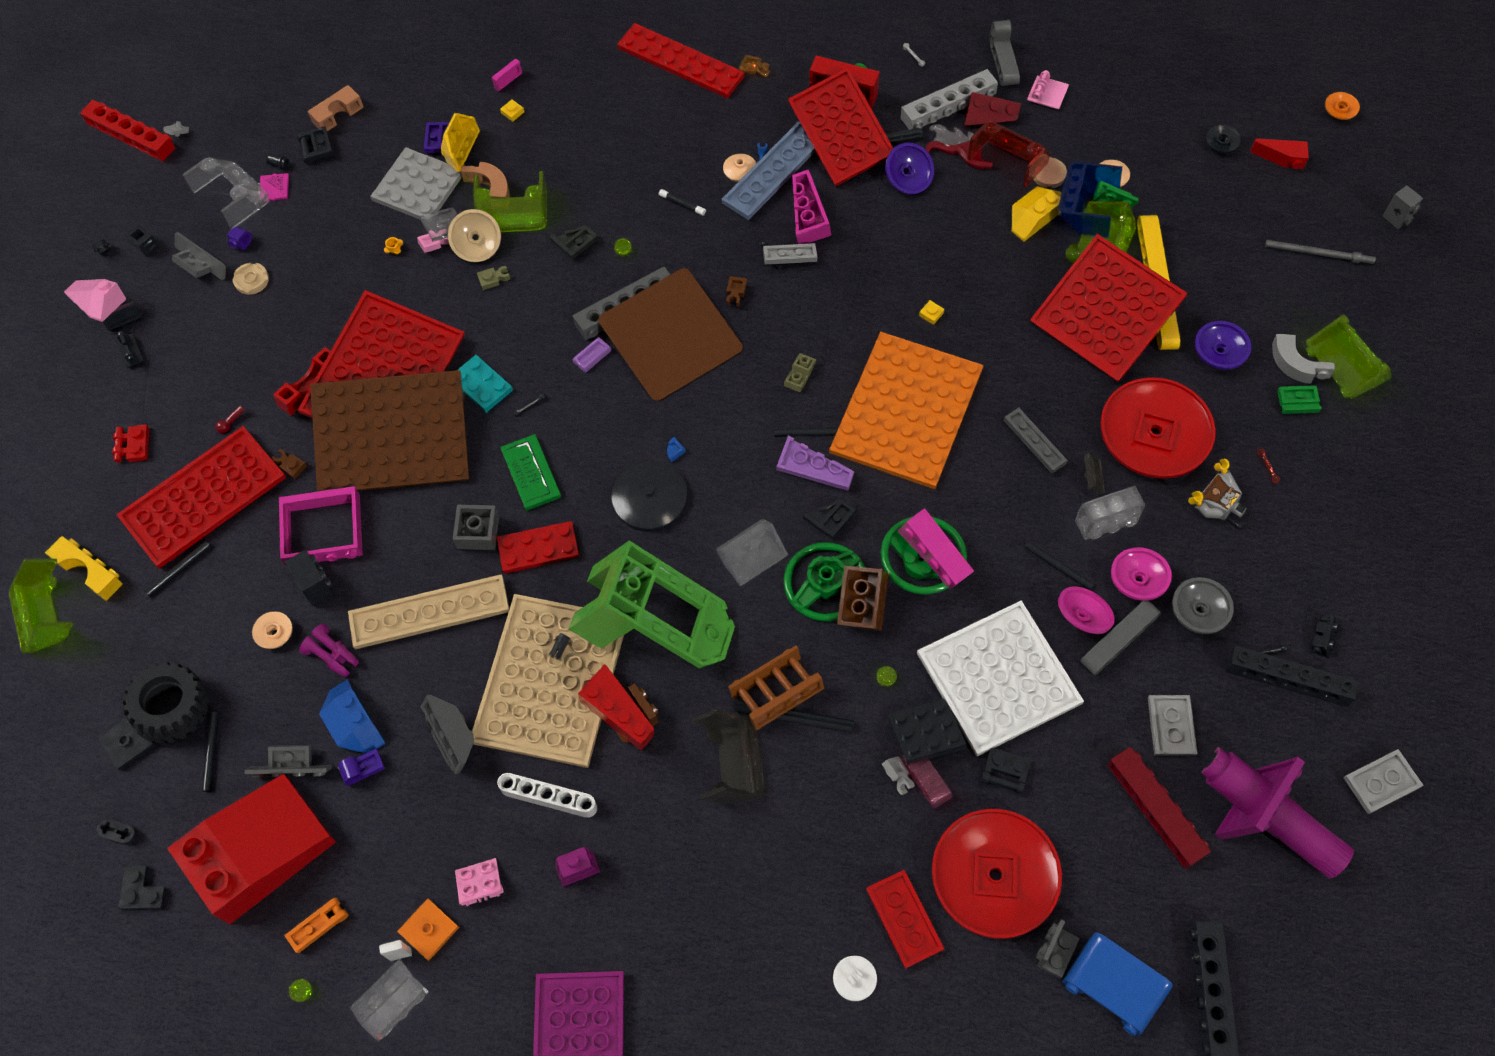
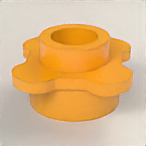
M396 237L388 238L385 241L386 247L384 252L399 254L403 241Z

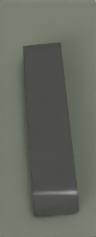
M1148 600L1142 601L1099 641L1080 662L1096 676L1159 617L1161 611Z

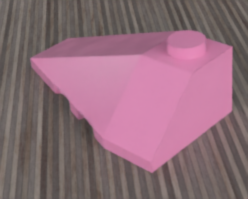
M106 279L78 280L64 291L89 318L101 322L126 300L118 284Z

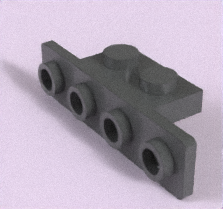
M179 232L175 233V248L181 252L172 255L173 262L196 278L211 272L219 279H225V264Z
M274 745L268 747L269 766H251L245 769V774H251L252 777H263L264 774H272V777H279L285 773H292V776H304L305 773H313V776H323L325 772L332 769V765H312L311 745Z

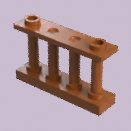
M797 646L785 650L781 655L728 686L733 700L741 696L752 711L749 717L756 731L824 689L823 680L817 672L810 676L798 660L801 657ZM790 665L803 679L796 686H792L782 673V670ZM774 675L786 690V692L778 697L774 695L764 682ZM758 686L769 702L762 707H758L747 691Z

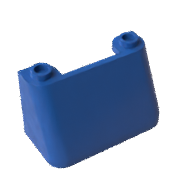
M1097 932L1087 940L1062 981L1066 985L1065 988L1072 994L1085 993L1121 1018V1022L1124 1025L1123 1029L1133 1036H1140L1173 987V984L1167 978Z

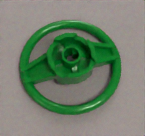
M912 517L896 523L887 532L881 545V562L884 570L889 572L888 577L900 588L915 594H935L948 589L949 586H946L943 582L927 587L912 585L901 579L894 572L888 557L889 546L903 559L905 572L911 578L918 581L928 578L941 580L925 560L919 561L922 557L898 532ZM932 517L938 526L954 539L958 551L967 561L966 547L960 534L947 522Z
M821 542L806 546L791 558L785 569L783 584L789 602L799 613L813 620H838L839 612L824 614L811 611L808 607L820 597L828 599L840 593L842 590L844 566L865 567L863 561L852 550L840 544ZM820 550H832L842 553L838 556H819L813 559L808 566L807 580L797 594L794 595L791 577L796 564L803 557ZM823 574L826 576L830 575V578H824Z

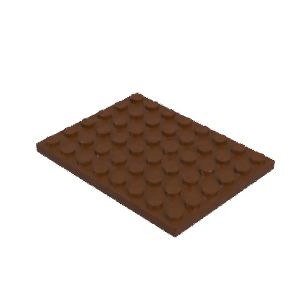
M460 370L310 384L317 492L353 486L356 487L357 491L470 480Z

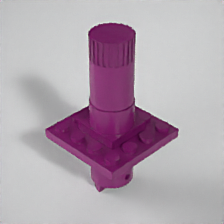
M1217 747L1214 752L1217 754L1215 759L1207 768L1204 767L1201 773L1207 777L1206 784L1232 803L1233 806L1214 834L1220 840L1267 831L1329 879L1336 877L1348 866L1354 849L1287 796L1292 790L1291 784L1302 773L1301 768L1305 763L1302 759L1295 757L1254 770L1233 752L1226 753L1220 747Z

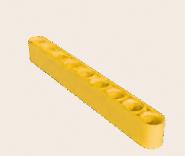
M1138 216L1137 229L1143 263L1170 281L1158 216ZM1175 312L1156 335L1159 350H1174L1180 347V335Z

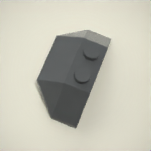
M426 695L420 707L422 712L425 713L429 730L449 768L455 774H459L467 761L474 743L473 733L468 729L464 716L459 712L457 706L435 696Z

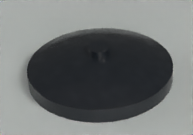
M645 461L628 467L618 476L612 489V503L616 515L625 525L638 531L654 532L671 526L681 517L687 505V488L684 479L673 467L662 462Z

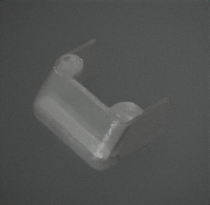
M211 157L205 158L183 173V176L194 194L221 174L235 186L230 191V196L234 201L221 210L232 229L269 202L267 191L234 161Z

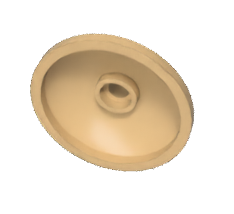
M470 209L459 213L452 220L448 229V241L454 253L461 259L469 262H482L492 257L499 248L501 232L496 220L490 214L482 210ZM477 234L479 236L478 240H473V235Z

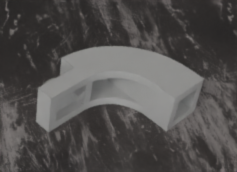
M1276 334L1272 343L1273 356L1278 367L1287 376L1310 384L1314 377L1318 379L1331 377L1335 369L1334 363L1309 361L1298 353L1296 349V335Z

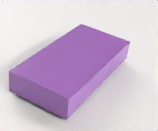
M598 337L572 359L573 363L586 373L611 352V347Z

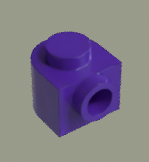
M237 226L227 234L229 239L227 241L228 245L242 251L247 248L252 239L251 232Z

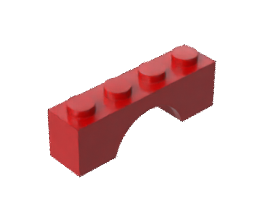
M324 347L312 358L310 368L300 380L292 384L286 382L273 394L276 405L291 416L300 407L310 389V384L314 382L331 350Z

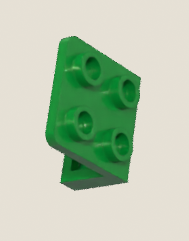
M1100 181L1097 184L1092 201L1101 207L1112 209L1115 213L1124 214L1135 206L1139 199L1127 191Z

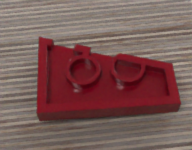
M972 92L964 126L1017 121L1021 103Z

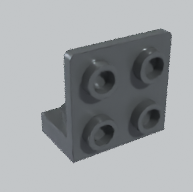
M1062 919L1057 924L1053 923L1052 927L1049 928L1045 936L1048 942L1041 946L1036 956V959L1039 960L1037 964L1039 968L1060 979L1063 977L1080 939L1062 929L1065 923Z

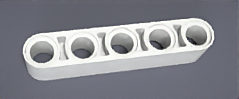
M511 773L502 774L497 781L501 792L511 798L588 818L595 815L597 811L594 798L583 792ZM506 782H513L510 788H504ZM528 786L533 787V789H532V791H531L530 793H528V794H524V793H523V790H524L526 787H528ZM545 792H552V796L550 798L543 799V795ZM565 797H572V801L569 804L562 803ZM585 802H591L592 806L589 809H582V805Z

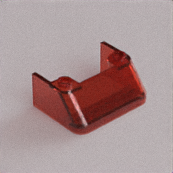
M990 121L986 122L971 137L967 157L968 160H971L987 142H990L1030 161L1023 187L1026 188L1048 164L1050 153L1042 144Z

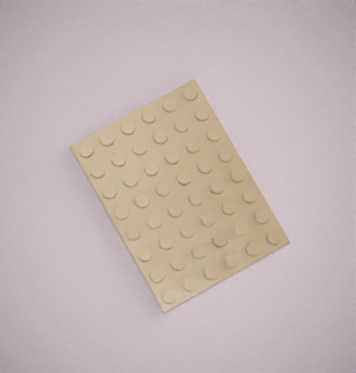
M514 594L472 730L474 736L473 744L588 768L601 718L579 701L578 693L604 664L614 674L624 635L600 649L568 629L574 613L583 607ZM561 633L570 638V645L566 646L561 660H556V657H550L549 653L556 642L555 637Z

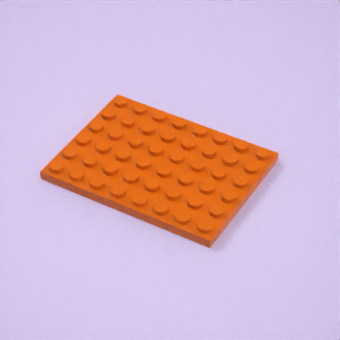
M880 332L829 449V453L935 489L977 385L983 365Z

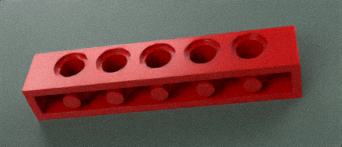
M92 100L80 112L87 125L162 162L175 149L172 138L169 135L162 134L155 128L146 126L141 121H135L129 115H123L118 110L111 109L102 102L99 103Z

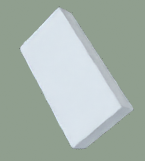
M401 940L379 946L380 954L390 961L412 956L411 948Z

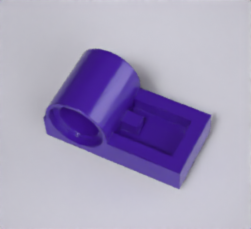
M377 749L358 758L348 757L338 763L339 771L347 787L385 769Z

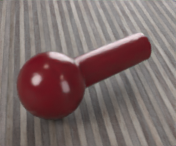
M239 405L225 420H219L215 425L216 431L220 434L227 433L231 428V424L245 409Z

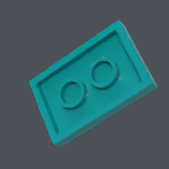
M477 355L458 369L461 371L463 392L485 413L513 391L512 386Z

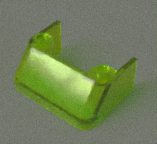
M539 171V185L529 186L525 191V197L491 199L490 191L486 188H481L478 175H474L473 197L475 209L490 214L496 220L500 232L541 230L546 226L547 187L543 171Z
M24 559L10 586L9 598L22 653H34L63 642L73 626L72 622H57L51 592L56 587V578L53 577L52 571L58 562L57 559Z

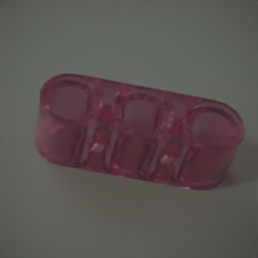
M904 757L901 758L910 776L934 809L953 798L950 789L929 759L906 765Z

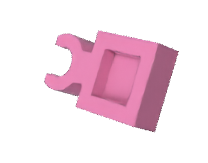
M441 231L438 235L432 232L417 237L424 253L441 248L440 244H449L447 231Z

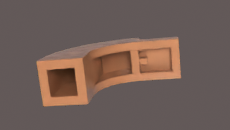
M480 162L479 167H461L464 182L482 183L490 187L489 199L492 207H509L510 192L502 171L494 165Z

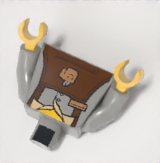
M1221 459L1220 463L1214 465V469L1222 473H1218L1202 493L1195 491L1192 493L1194 497L1188 500L1190 504H1196L1195 508L1206 518L1225 520L1231 512L1241 517L1247 509L1238 503L1242 492L1231 472L1227 470L1229 468V461L1227 459Z

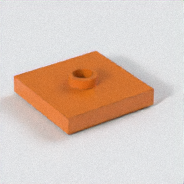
M427 898L397 932L429 961L459 927Z

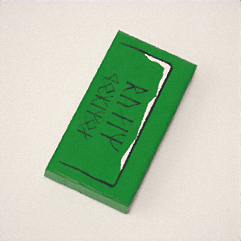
M535 434L500 447L526 511L561 498V494Z

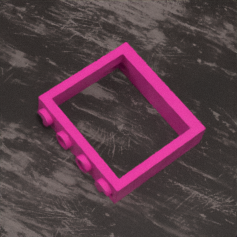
M355 486L279 497L280 559L285 566H287L286 560L299 554L292 553L291 511L352 503L354 544L307 552L310 556L314 554L318 562L336 561L340 558L352 559L363 555L360 494Z

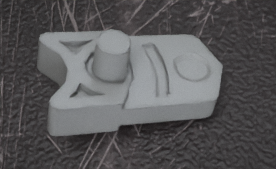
M176 121L173 125L165 126L163 131L179 137L180 134L188 133L189 127L182 126L181 122Z

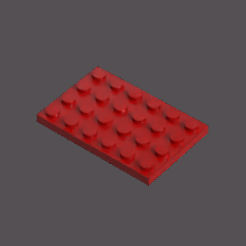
M848 67L788 99L791 108L835 187L885 161L893 149Z

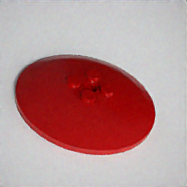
M1141 378L1122 385L1108 398L1101 414V434L1110 453L1128 469L1148 477L1173 478L1195 470L1208 457L1215 441V423L1206 403L1188 387L1164 378ZM1151 429H1158L1160 434H1153Z
M983 809L959 818L940 838L932 861L934 889L945 911L963 928L987 938H1014L1034 930L1053 911L1061 891V864L1051 840L1034 822L1008 810ZM998 870L1001 873V879L993 880L989 875L990 871Z

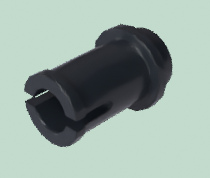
M268 153L266 158L271 159H266L268 164L279 166L280 169L289 166V159L286 156H278L272 153Z
M560 633L559 636L555 637L556 642L549 653V656L552 658L555 656L556 660H561L566 646L570 645V638Z

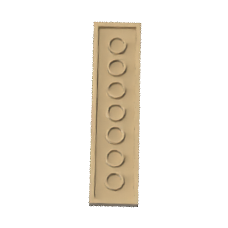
M501 574L350 610L348 615L353 647L359 649L508 613L510 609L504 579Z

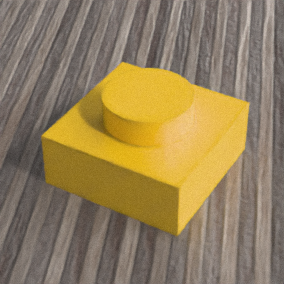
M510 100L500 109L501 114L512 122L524 113V108L514 100Z
M929 300L919 312V316L934 325L944 314V309Z

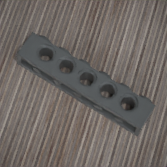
M662 267L572 315L575 327L585 340L595 337L598 333L604 331L599 324V316L666 278L670 273L665 267Z

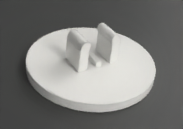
M849 956L837 964L833 974V982L837 992L843 998L850 1001H861L873 993L877 983V975L873 965L867 959L860 956Z

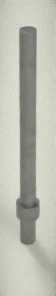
M1266 240L1265 247L1351 260L1353 263L1364 262L1374 264L1376 257L1362 255L1359 252L1347 253Z

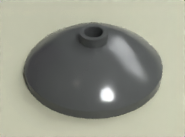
M1198 577L1186 580L1176 589L1172 599L1173 612L1178 621L1195 633L1212 634L1219 632L1228 625L1233 616L1234 606L1230 594L1221 584L1208 578ZM1196 609L1202 610V613L1197 612Z

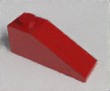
M1255 139L1250 150L1251 153L1285 168L1304 169L1309 158L1308 142Z

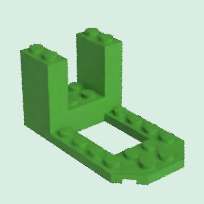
M631 541L626 542L592 567L587 582L599 588L601 592L598 598L574 613L568 628L570 631L602 649L627 632L635 629L698 668L718 663L725 659L735 626L732 619L729 620L726 613L728 608L724 600ZM654 581L699 609L690 637L644 609Z

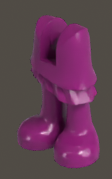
M325 623L320 624L313 629L311 635L326 645L332 653H328L309 636L302 642L299 652L303 655L314 653L327 663V667L343 677H347L350 672L346 670L343 664L347 660L349 664L356 667L359 663L358 659L341 641L335 642L328 635L330 629Z

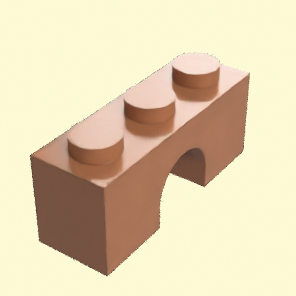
M347 85L310 109L308 114L312 123L317 128L326 126L327 131L337 125L334 114L344 111L351 116L364 107L360 96Z

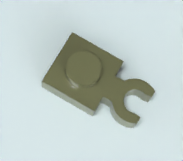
M502 266L498 271H495L493 267L477 272L482 289L486 290L500 285V280H510L509 273L503 274L508 272L507 267Z

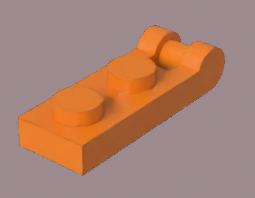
M337 898L328 901L284 935L296 953L299 954L332 927L348 917L346 910H342L339 906L340 902ZM333 911L335 915L329 919L327 913Z

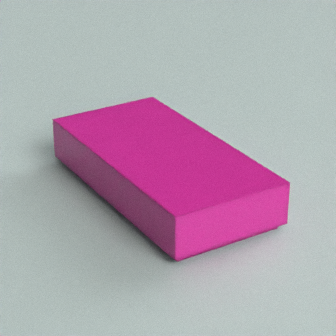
M514 59L492 77L494 89L500 91L522 74L520 61Z

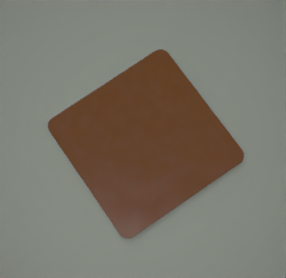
M685 268L674 272L599 316V324L651 399L655 401L662 400L739 354L743 348L739 339L694 276Z

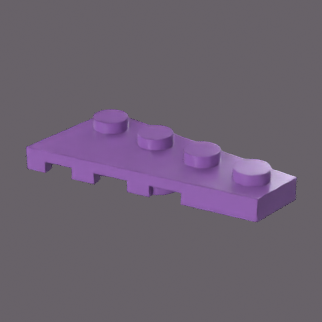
M789 435L777 464L778 471L847 491L854 476V471L834 460L831 461L825 458L820 452H814L807 445L794 441V438Z

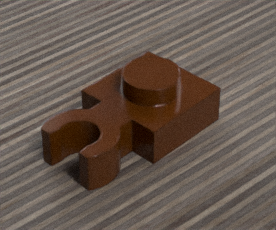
M730 276L726 290L728 306L732 300L736 301V307L740 306V297H744L747 286L746 278Z
M282 449L278 450L282 455L280 458L272 457L273 461L280 465L279 468L293 479L307 467L304 461L292 453L287 456Z

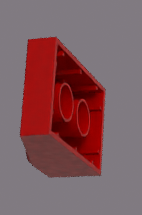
M282 774L204 820L167 849L212 915L231 924L336 843V841L293 782L285 774Z

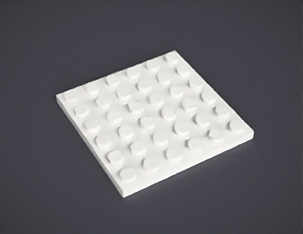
M1022 601L917 650L920 660L942 698L948 703L956 722L976 756L1080 706L1084 702Z

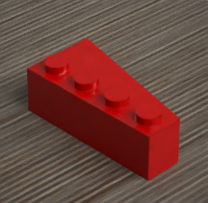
M604 664L578 693L579 701L641 751L653 738L654 728L606 664Z

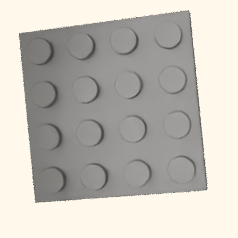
M405 147L370 197L374 202L431 223L461 180L462 174L461 171L456 172L448 163Z

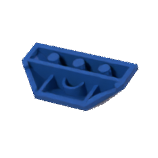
M348 679L329 691L319 715L339 748L366 754L386 744Z

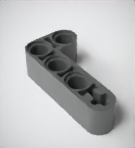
M1010 20L992 22L989 38L1001 86L1016 85L1020 82V74L1010 42Z

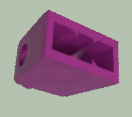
M586 847L556 858L555 867L562 887L600 872L594 852Z

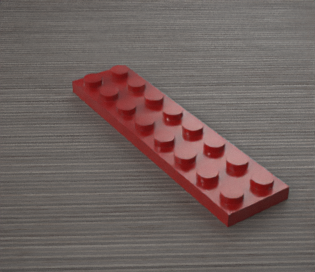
M636 23L632 25L617 44L619 50L727 99L744 78L743 71Z

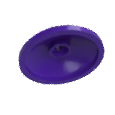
M902 143L893 148L887 156L885 164L886 175L891 185L899 192L909 195L918 194L931 184L934 176V164L929 153L920 145Z
M1214 321L1204 325L1198 331L1195 338V349L1198 356L1206 364L1217 369L1228 370L1237 368L1245 363L1251 353V342L1246 332L1239 326L1226 321Z

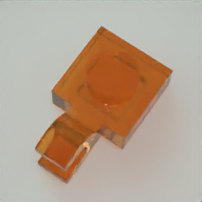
M745 55L739 66L741 71L754 75L758 71L762 76L768 77L770 70H768L770 65L768 63H762L761 58Z

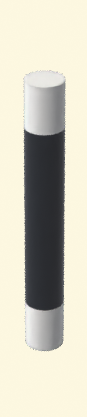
M663 189L659 191V196L700 215H704L706 209Z

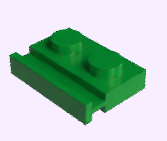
M1317 386L1279 387L1277 390L1282 414L1319 413L1322 409L1319 405L1320 399Z

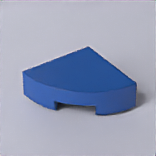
M675 437L669 441L667 447V455L671 463L686 453L685 448Z

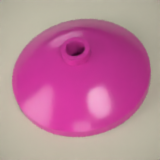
M1138 547L1124 550L1114 559L1111 567V578L1116 588L1127 597L1135 600L1146 601L1156 599L1167 591L1171 583L1172 573L1167 561L1157 552L1147 548Z
M1068 587L1059 595L1058 605L1062 615L1079 630L1092 634H1101L1109 631L1113 626L1115 618L1112 609L1096 593L1081 587Z

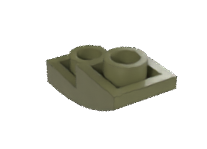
M800 353L792 365L791 372L784 381V386L801 392L814 368L816 359Z

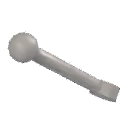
M904 43L903 49L907 50L919 62V66L923 67L925 61L920 60L909 48L908 43Z

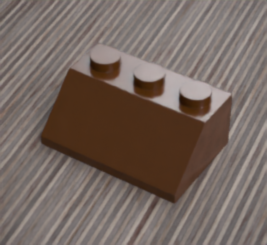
M844 566L837 625L882 631L889 572L883 569Z

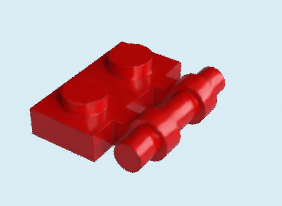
M147 424L129 426L128 433H123L124 429L122 427H116V431L113 434L115 446L112 449L114 462H121L123 456H126L129 462L148 460L149 427ZM123 442H127L126 448H122Z

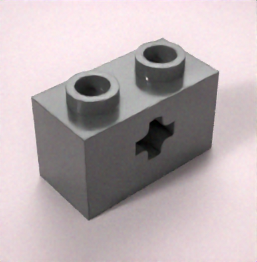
M1406 185L1394 195L1382 216L1397 229L1401 228L1404 224L1407 226L1414 219L1413 215L1421 208L1420 203L1423 198Z

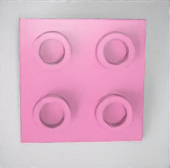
M1045 70L1041 72L1040 76L1037 75L1027 100L1059 110L1069 84L1050 79L1049 71Z
M496 858L455 870L459 904H462V906L476 903L477 899L480 903L483 897L486 901L488 900L487 896L490 898L499 897L501 893H504L502 884H500Z

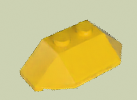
M454 113L444 132L441 145L442 155L456 172L461 171V167L464 165L480 132L473 116Z
M1037 186L1013 204L1011 231L1024 242L1072 205L1073 202L1060 191Z

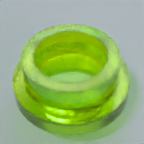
M621 238L616 241L614 250L618 255H627L631 252L632 246L627 239Z
M885 666L877 671L876 678L882 686H891L895 683L897 675L893 668Z
M304 979L294 981L289 989L291 999L296 1002L307 1000L312 992L311 984Z

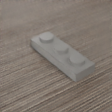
M815 243L763 246L765 265L817 262L818 257Z

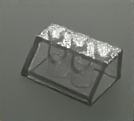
M761 519L716 549L724 566L740 586L788 555L773 524L765 519Z
M399 959L350 1009L361 1026L379 1042L391 1032L392 1028L400 1020H403L408 1015V1012L416 1004L424 999L429 991Z

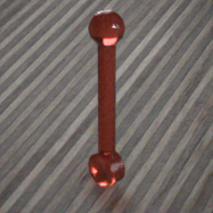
M1263 448L1258 449V454L1262 456L1272 476L1271 481L1277 484L1280 481V477L1275 475L1265 456V450Z

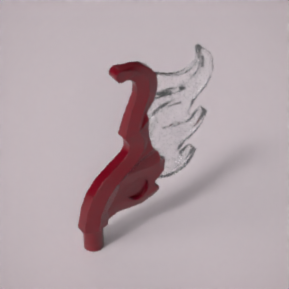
M932 125L929 128L937 133L935 139L926 146V151L929 154L932 149H938L951 155L957 153L965 163L981 170L983 168L992 169V162L982 160V149L980 144L977 143L975 145L973 133L968 132V137H966L956 127L954 128L955 132H950L942 125Z

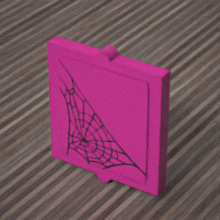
M274 173L273 175L261 176L259 200L275 201L288 199L289 174Z

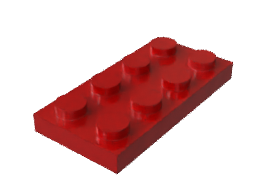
M572 521L497 537L504 574L579 558Z
M905 870L866 888L905 969L944 951V947Z

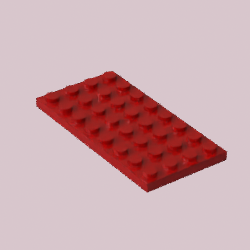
M242 426L116 515L153 563L160 569L283 481L286 476L245 427Z

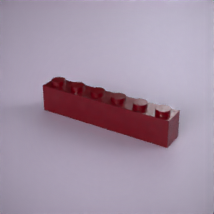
M1129 747L1109 761L1107 764L1108 768L1185 870L1211 852L1206 840L1199 837L1193 823L1190 820H1186L1180 806L1176 802L1173 803L1168 796L1167 789L1157 782L1154 772L1144 765L1142 757L1137 751Z

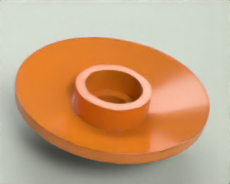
M1345 92L1333 93L1325 101L1327 112L1337 119H1351L1360 110L1358 100Z

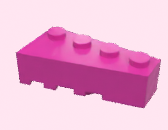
M809 169L792 175L798 244H807L831 236L830 224Z
M925 508L909 519L898 530L901 536L950 589L974 572Z

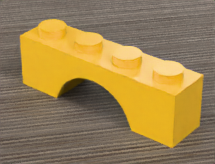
M61 536L45 553L66 571L77 566L87 567L88 576L85 584L107 601L123 584L117 579L119 575L111 568L106 570V565L98 558L94 561L91 558L93 555L85 548L81 551L78 548L80 545L72 538L67 540Z

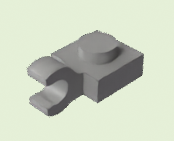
M899 756L887 759L882 764L892 781L897 780V790L901 795L907 793L905 785L908 789L915 787L913 781L907 776L910 773Z

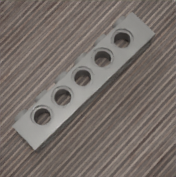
M986 69L902 106L900 118L909 130L922 128L927 124L934 123L938 119L968 107L972 92L993 96L996 94L998 82L989 70Z

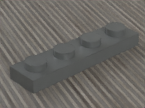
M1020 408L1004 417V422L1051 473H1054L1067 463L1068 460Z

